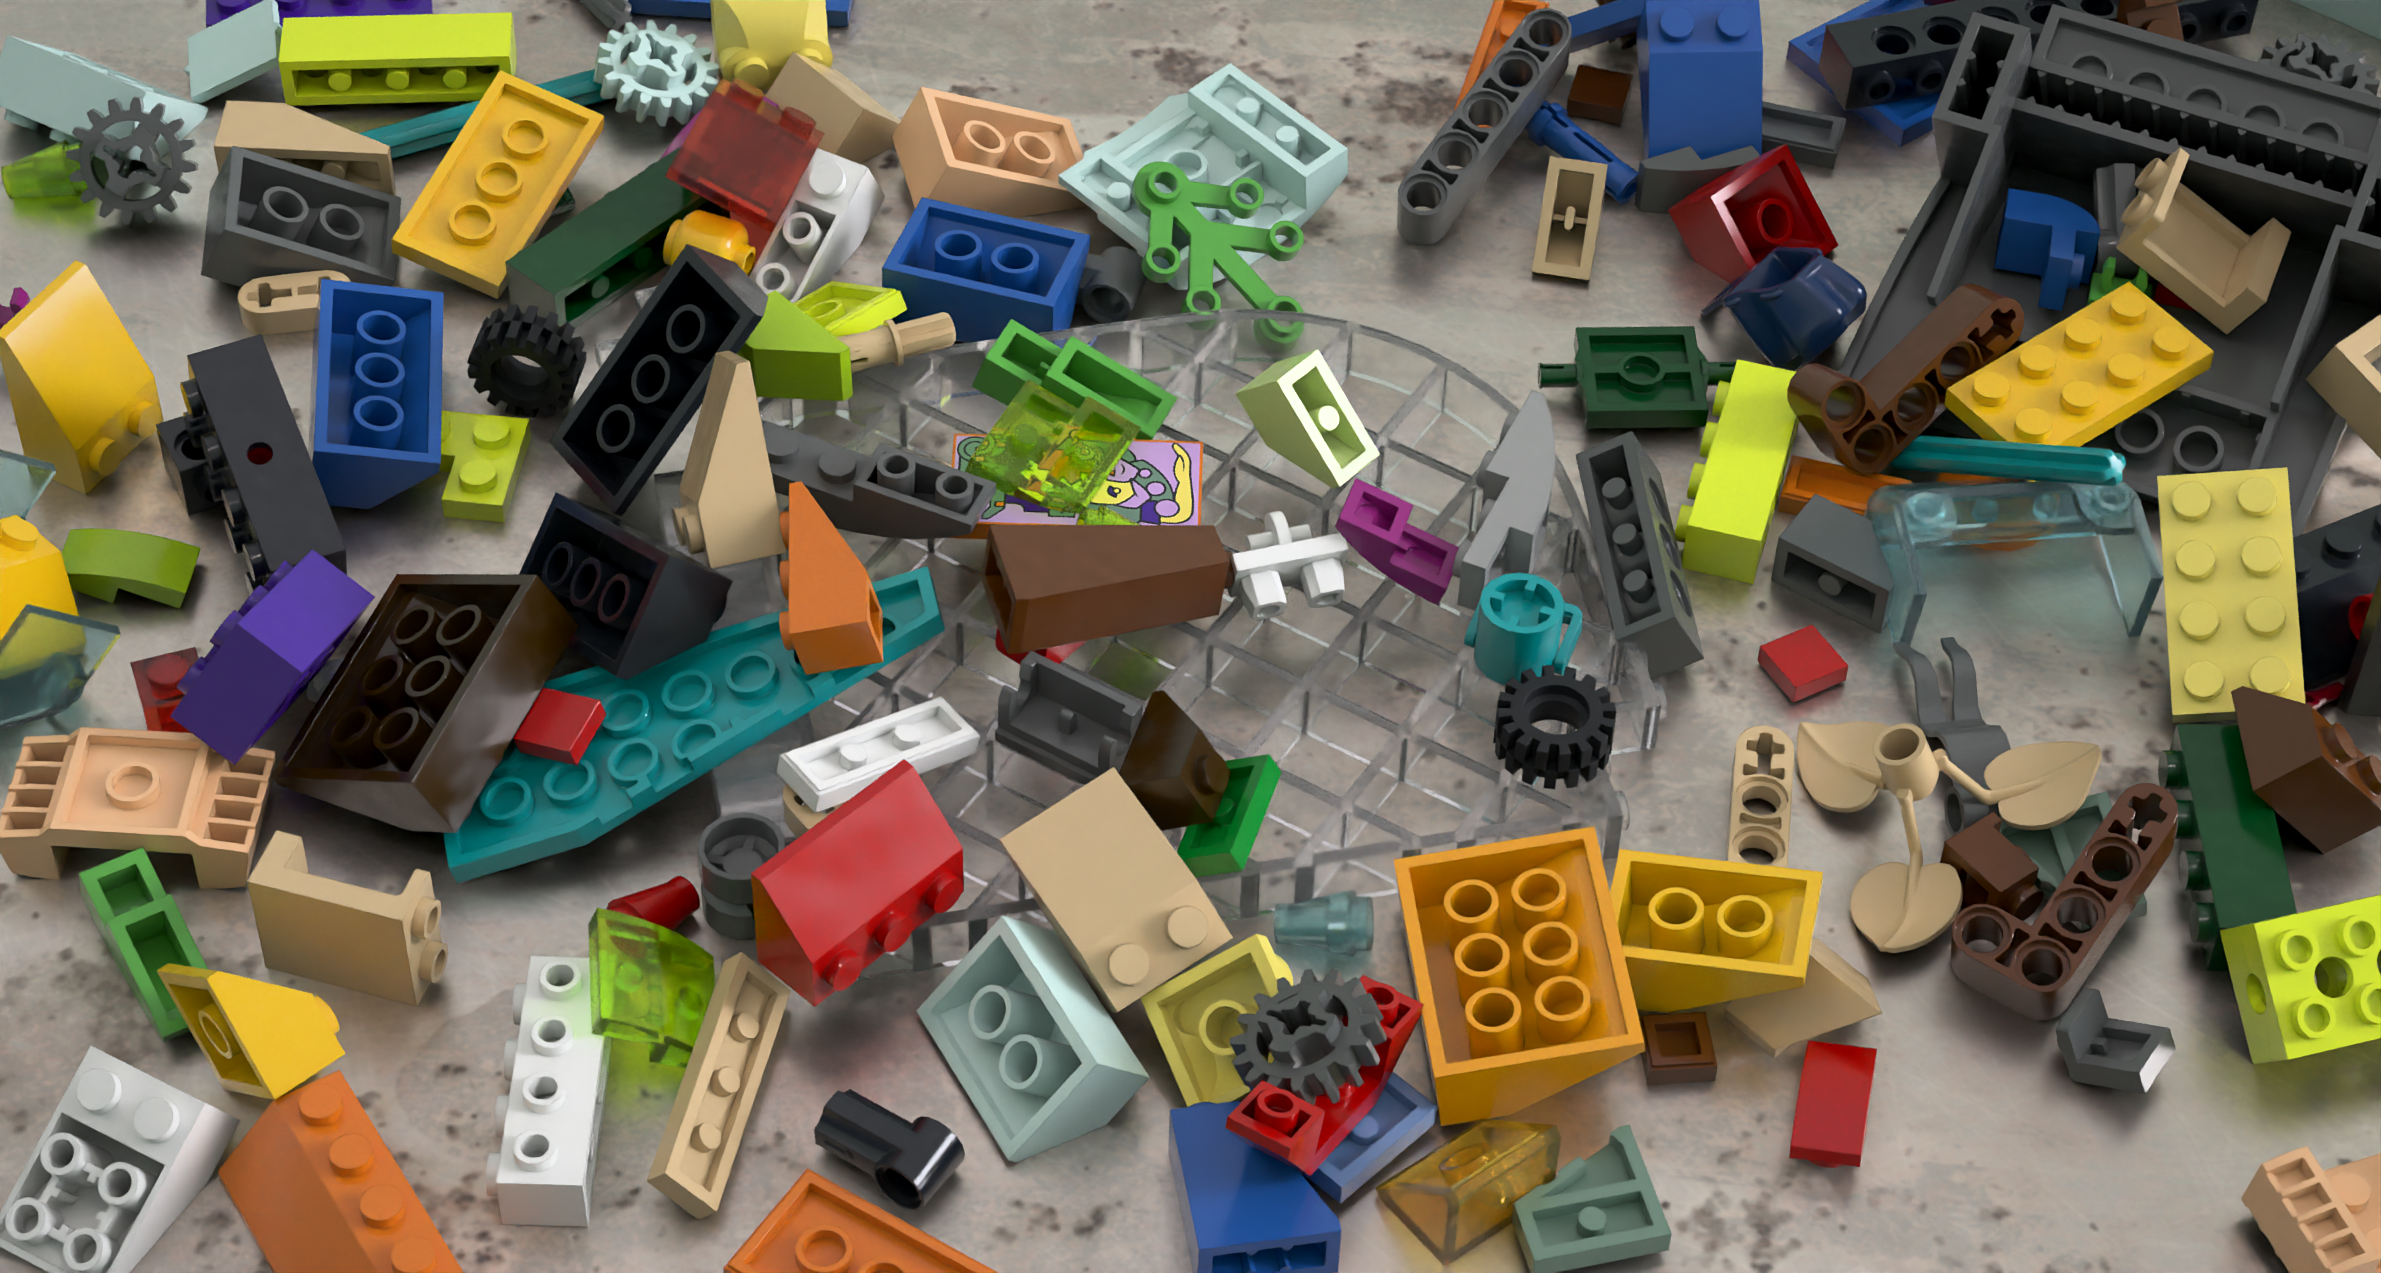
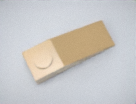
M226 101L214 143L218 173L234 145L395 195L396 185L390 146L285 103Z

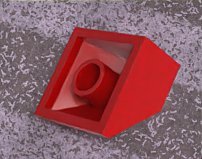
M1787 144L1778 146L1713 179L1668 210L1694 261L1729 284L1760 262L1777 247L1818 248L1822 251V255L1825 256L1839 246Z

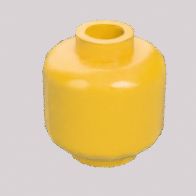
M695 210L686 215L683 220L677 219L674 221L667 233L663 249V260L670 267L686 244L735 262L748 276H750L756 259L755 247L749 246L747 230L742 223L736 220Z

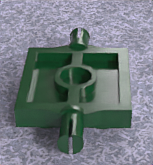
M1694 326L1576 327L1574 363H1539L1538 387L1539 389L1574 387L1577 395L1582 400L1586 428L1705 427L1709 411L1706 397L1708 386H1718L1719 381L1730 383L1736 362H1708L1698 348Z

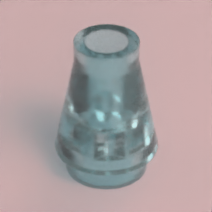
M1353 889L1293 903H1276L1274 910L1275 941L1277 944H1294L1355 957L1357 950H1372L1374 940V908L1371 896H1356V892Z

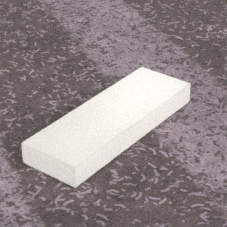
M940 696L780 754L777 773L811 810L817 813L847 802L903 759L914 766L919 775L975 754L980 735Z

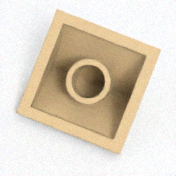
M795 52L791 54L765 96L779 106V123L761 135L765 140L804 172L817 148L862 164L894 147L891 136L900 123L897 117L841 72Z

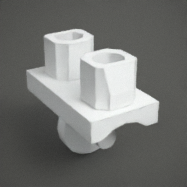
M1275 511L1265 515V532L1246 536L1248 551L1232 554L1231 562L1234 580L1232 587L1227 589L1229 597L1241 596L1253 621L1276 617L1285 612L1287 605L1283 590L1285 586L1302 583L1308 606L1315 609L1337 605L1341 602L1345 591L1342 567L1348 552L1346 539L1341 533L1312 538L1308 524L1289 527L1284 514L1281 511Z

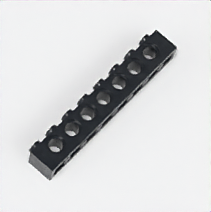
M1959 0L1826 25L1818 69L1845 111L1937 94L1943 90L1973 12L2029 27L2033 56L2052 4L2117 22L2116 15L2120 0ZM2187 0L2177 3L2184 42L2198 44L2250 34L2259 0Z

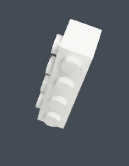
M530 956L527 982L515 984L512 1006L514 1025H520L518 1039L508 1038L504 1051L505 1080L511 1081L509 1095H498L495 1109L496 1137L502 1138L500 1153L490 1152L486 1166V1192L488 1196H498L502 1225L588 1227L619 1002L614 958Z

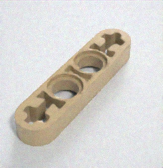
M1767 725L1753 726L1744 730L1738 737L1732 764L1725 861L1748 863L1739 853L1748 848H1759L1767 851L1774 858V861L1767 864V866L1788 868L1795 750L1790 737L1778 728ZM1758 754L1769 756L1770 767L1768 775L1756 774ZM1752 798H1761L1774 804L1777 811L1769 815H1758L1747 810L1743 803Z

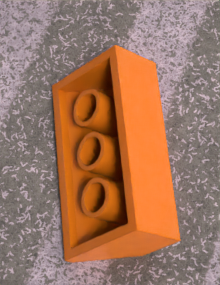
M340 1070L273 1100L217 1171L221 1184L273 1273H464Z

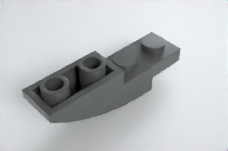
M765 420L762 423L775 492L789 497V483L802 481L829 520L838 529L860 534L903 539H935L971 534L996 492V482L883 443H879L872 456L869 457Z

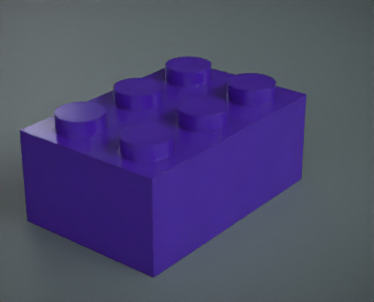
M313 549L295 567L285 560L271 575L265 585H259L244 602L239 611H232L210 639L214 646L205 658L201 656L191 666L176 688L183 692L185 696L170 717L232 764L236 765L307 690L309 682L328 662L375 596Z

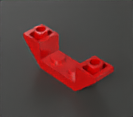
M1362 975L1359 980L1366 993L1372 994L1384 1019L1380 1021V1024L1387 1037L1385 1042L1373 1046L1380 1058L1378 1065H1361L1358 1069V1073L1364 1083L1360 1087H1355L1345 1082L1338 1087L1340 1101L1332 1103L1323 1094L1316 1096L1315 1103L1312 1105L1296 1097L1291 1092L1262 1080L1229 1114L1226 1120L1225 1128L1246 1144L1309 1176L1314 1173L1377 1103L1422 1014L1423 1003L1398 992L1388 984L1377 982L1365 975ZM1343 1016L1341 1021L1345 1027H1348V1017Z

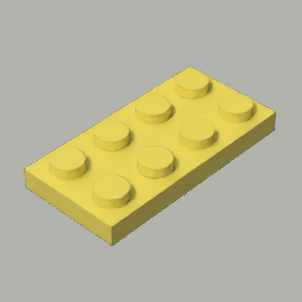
M2288 467L2157 476L2173 724L2237 720L2231 691L2241 686L2305 704Z

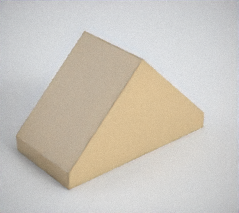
M1554 156L1549 157L1532 266L1533 273L1590 281L1601 225L1608 164Z

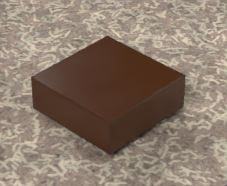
M1578 65L1567 99L1566 110L1568 115L1621 125L1632 89L1633 75Z
M1706 1012L1638 1016L1645 1044V1051L1641 1053L1647 1085L1715 1081L1718 1065Z

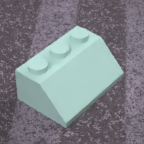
M9 35L6 37L0 55V107L7 109L4 119L32 130H37L39 123L52 128L49 138L71 147L81 148L83 142L72 134L75 127H83L90 130L93 127L87 115V112L93 108L101 112L105 117L110 115L108 100L114 98L119 100L124 110H129L130 103L135 96L142 97L144 111L149 113L158 103L166 105L165 114L162 118L165 122L170 123L179 118H182L185 122L176 133L180 140L205 119L208 110L205 106L77 54ZM118 122L107 128L104 132L118 139L132 135L139 122ZM159 134L160 136L155 145L159 157L162 159L170 151V148L164 137ZM138 146L127 152L119 149L115 151L119 153L118 157L125 161L124 168H129L132 159L141 161L140 154L142 149Z
M1001 916L916 1010L1008 1161L1018 1163L1106 1126L1150 1078L1055 931L1006 916Z

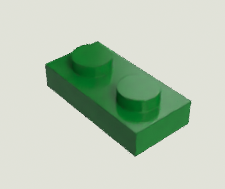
M1270 754L1225 761L1232 774L1213 822L1187 826L1177 850L1178 855L1194 877L1243 871L1282 773Z

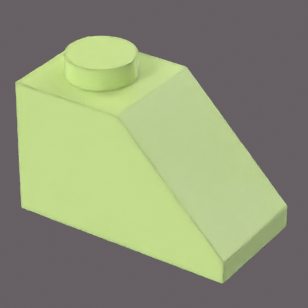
M1318 349L1275 362L1235 393L1267 447L1331 488L1342 486L1380 455Z

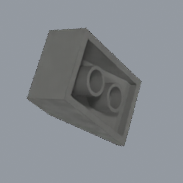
M233 145L209 194L201 275L242 287L247 282L260 277L334 270L346 275L350 282L393 287L396 281L397 255L392 253V238L400 224L401 197Z

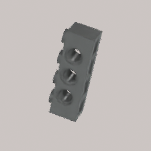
M1632 431L1575 454L1617 643L1645 682L1704 659L1661 473Z

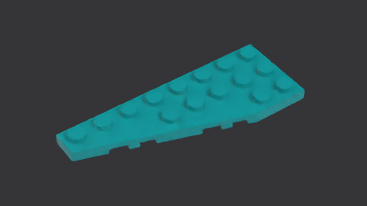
M928 566L872 583L883 615V662L806 675L796 651H787L781 638L779 614L782 611H788L789 608L711 631L705 642L628 680L619 678L600 666H595L546 681L543 686L544 688L600 700L606 716L577 766L521 753L512 738L504 752L502 761L493 770L473 804L470 815L462 823L457 833L443 832L448 868L456 883H462L590 843L945 631L934 582Z

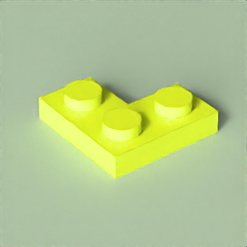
M442 410L441 464L439 471L450 472L441 498L444 517L505 523L531 439L529 419Z

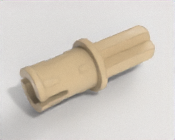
M942 312L895 324L892 319L883 321L882 327L836 338L850 348L851 373L889 363H893L895 367L902 366L904 358L951 347L954 341H956V331L950 315Z

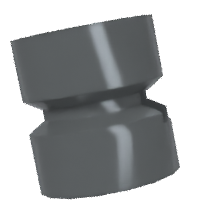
M755 813L729 814L716 819L708 825L698 839L697 853L699 874L702 880L703 914L709 926L720 935L735 940L756 939L751 873L786 847V840L780 827L769 818Z

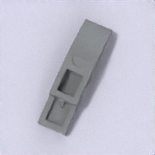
M1533 390L1519 412H1509L1501 430L1499 448L1496 452L1488 450L1485 453L1477 473L1476 485L1484 488L1482 509L1476 527L1477 535L1473 542L1468 540L1462 542L1456 554L1452 570L1453 576L1460 578L1457 605L1474 611L1481 598L1482 590L1491 580L1503 575L1504 571L1531 574L1546 535L1555 471V436L1551 414L1544 394Z

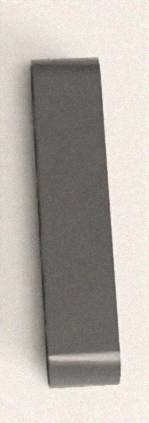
M1540 8L1524 17L1402 180L1398 188L1397 230L1408 243L1417 246H1429L1437 243L1446 235L1565 74L1569 64L1572 30L1568 18L1560 11L1551 8ZM1539 45H1549L1550 47H1543ZM1517 84L1521 87H1511L1508 85ZM1478 125H1489V126H1492V127H1490V128H1481V127H1478ZM1456 165L1462 168L1450 169L1447 166ZM1425 206L1431 208V210L1429 211H1420L1414 209L1416 207Z

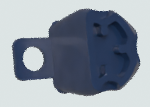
M1777 247L1760 262L1727 285L1701 310V313L1706 316L1723 304L1725 308H1728L1759 353L1772 367L1795 371L1804 363L1810 362L1832 344L1866 310L1867 292L1864 285L1857 278L1823 256L1820 249Z

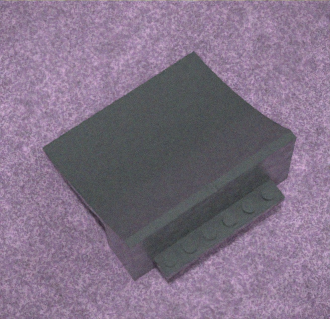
M2052 4L2032 56L2029 27L1973 12L1932 115L1940 178L1917 214L1885 273L1846 353L1839 373L1860 381L1946 297L1964 284L1972 283L2015 299L2021 305L2024 312V327L2019 338L2003 355L2085 308L2091 278L2089 284L2080 283L2078 290L2067 288L2063 309L2060 311L2038 307L2041 276L1994 268L1998 234L2008 188L2042 193L2068 200L2085 209L2094 217L2093 175L2096 169L2105 168L2114 163H2132L2144 169L2155 158L2165 161L2181 147L2190 156L2179 182L2249 237L2272 218H2275L2289 229L2291 235L2266 303L2228 334H2225L2196 311L2155 302L2214 351L2211 368L2080 447L2110 449L2114 453H2121L2126 460V466L2122 470L2123 480L2113 487H2099L2158 506L2157 476L2288 467L2293 538L2304 534L2348 425L2346 423L2347 420L2340 416L2308 383L2306 378L2336 344L2381 314V97ZM2156 279L2153 283H2148L2152 284L2151 300L2153 301L2159 282ZM1948 408L1924 430L1942 437L1984 440Z

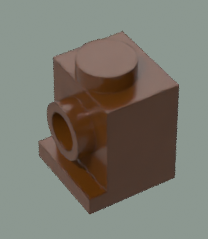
M1992 812L1946 840L1940 863L1949 864L1957 871L1963 889L1962 905L1960 907L1962 910L1974 904H1989L2024 921L2036 911L2043 900V892L2035 886L2039 867L2032 862L2029 855L2021 847L2012 844L1999 832L2002 819Z

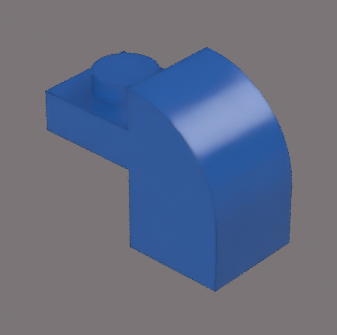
M2008 188L1998 234L1994 268L2041 276L2038 307L2062 311L2067 288L2078 290L2080 283L2089 284L2100 237L2099 225L2090 213L2068 200L2052 195Z

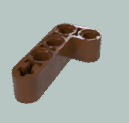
M1972 283L1961 285L1946 297L1860 381L1817 363L1808 364L1797 370L1791 378L1787 389V400L1792 411L1821 453L1859 473L1867 475L1878 473L1887 467L1947 409L1944 405L1947 388L2000 358L2016 342L2024 327L2023 309L2015 299Z
M2139 783L2127 788L2117 799L2032 926L1989 904H1974L1964 908L1956 916L1952 925L1950 957L1951 968L1956 977L1966 985L2026 1018L2034 1021H2048L2060 1016L2067 1009L2135 908L2139 899L2169 857L2174 846L2178 819V806L2173 795L2164 787L2153 783ZM2133 828L2141 830L2138 835L2137 844L2132 841ZM2104 870H2113L2121 873L2126 878L2120 881L2109 882L2101 879L2096 874ZM2069 921H2079L2087 924L2091 930L2085 933H2072L2061 925ZM1975 940H1986L1992 942L1997 948L1989 952H1977L1970 949L1967 944ZM2033 973H2046L2057 981L2047 986H2039L2031 983L2026 977Z

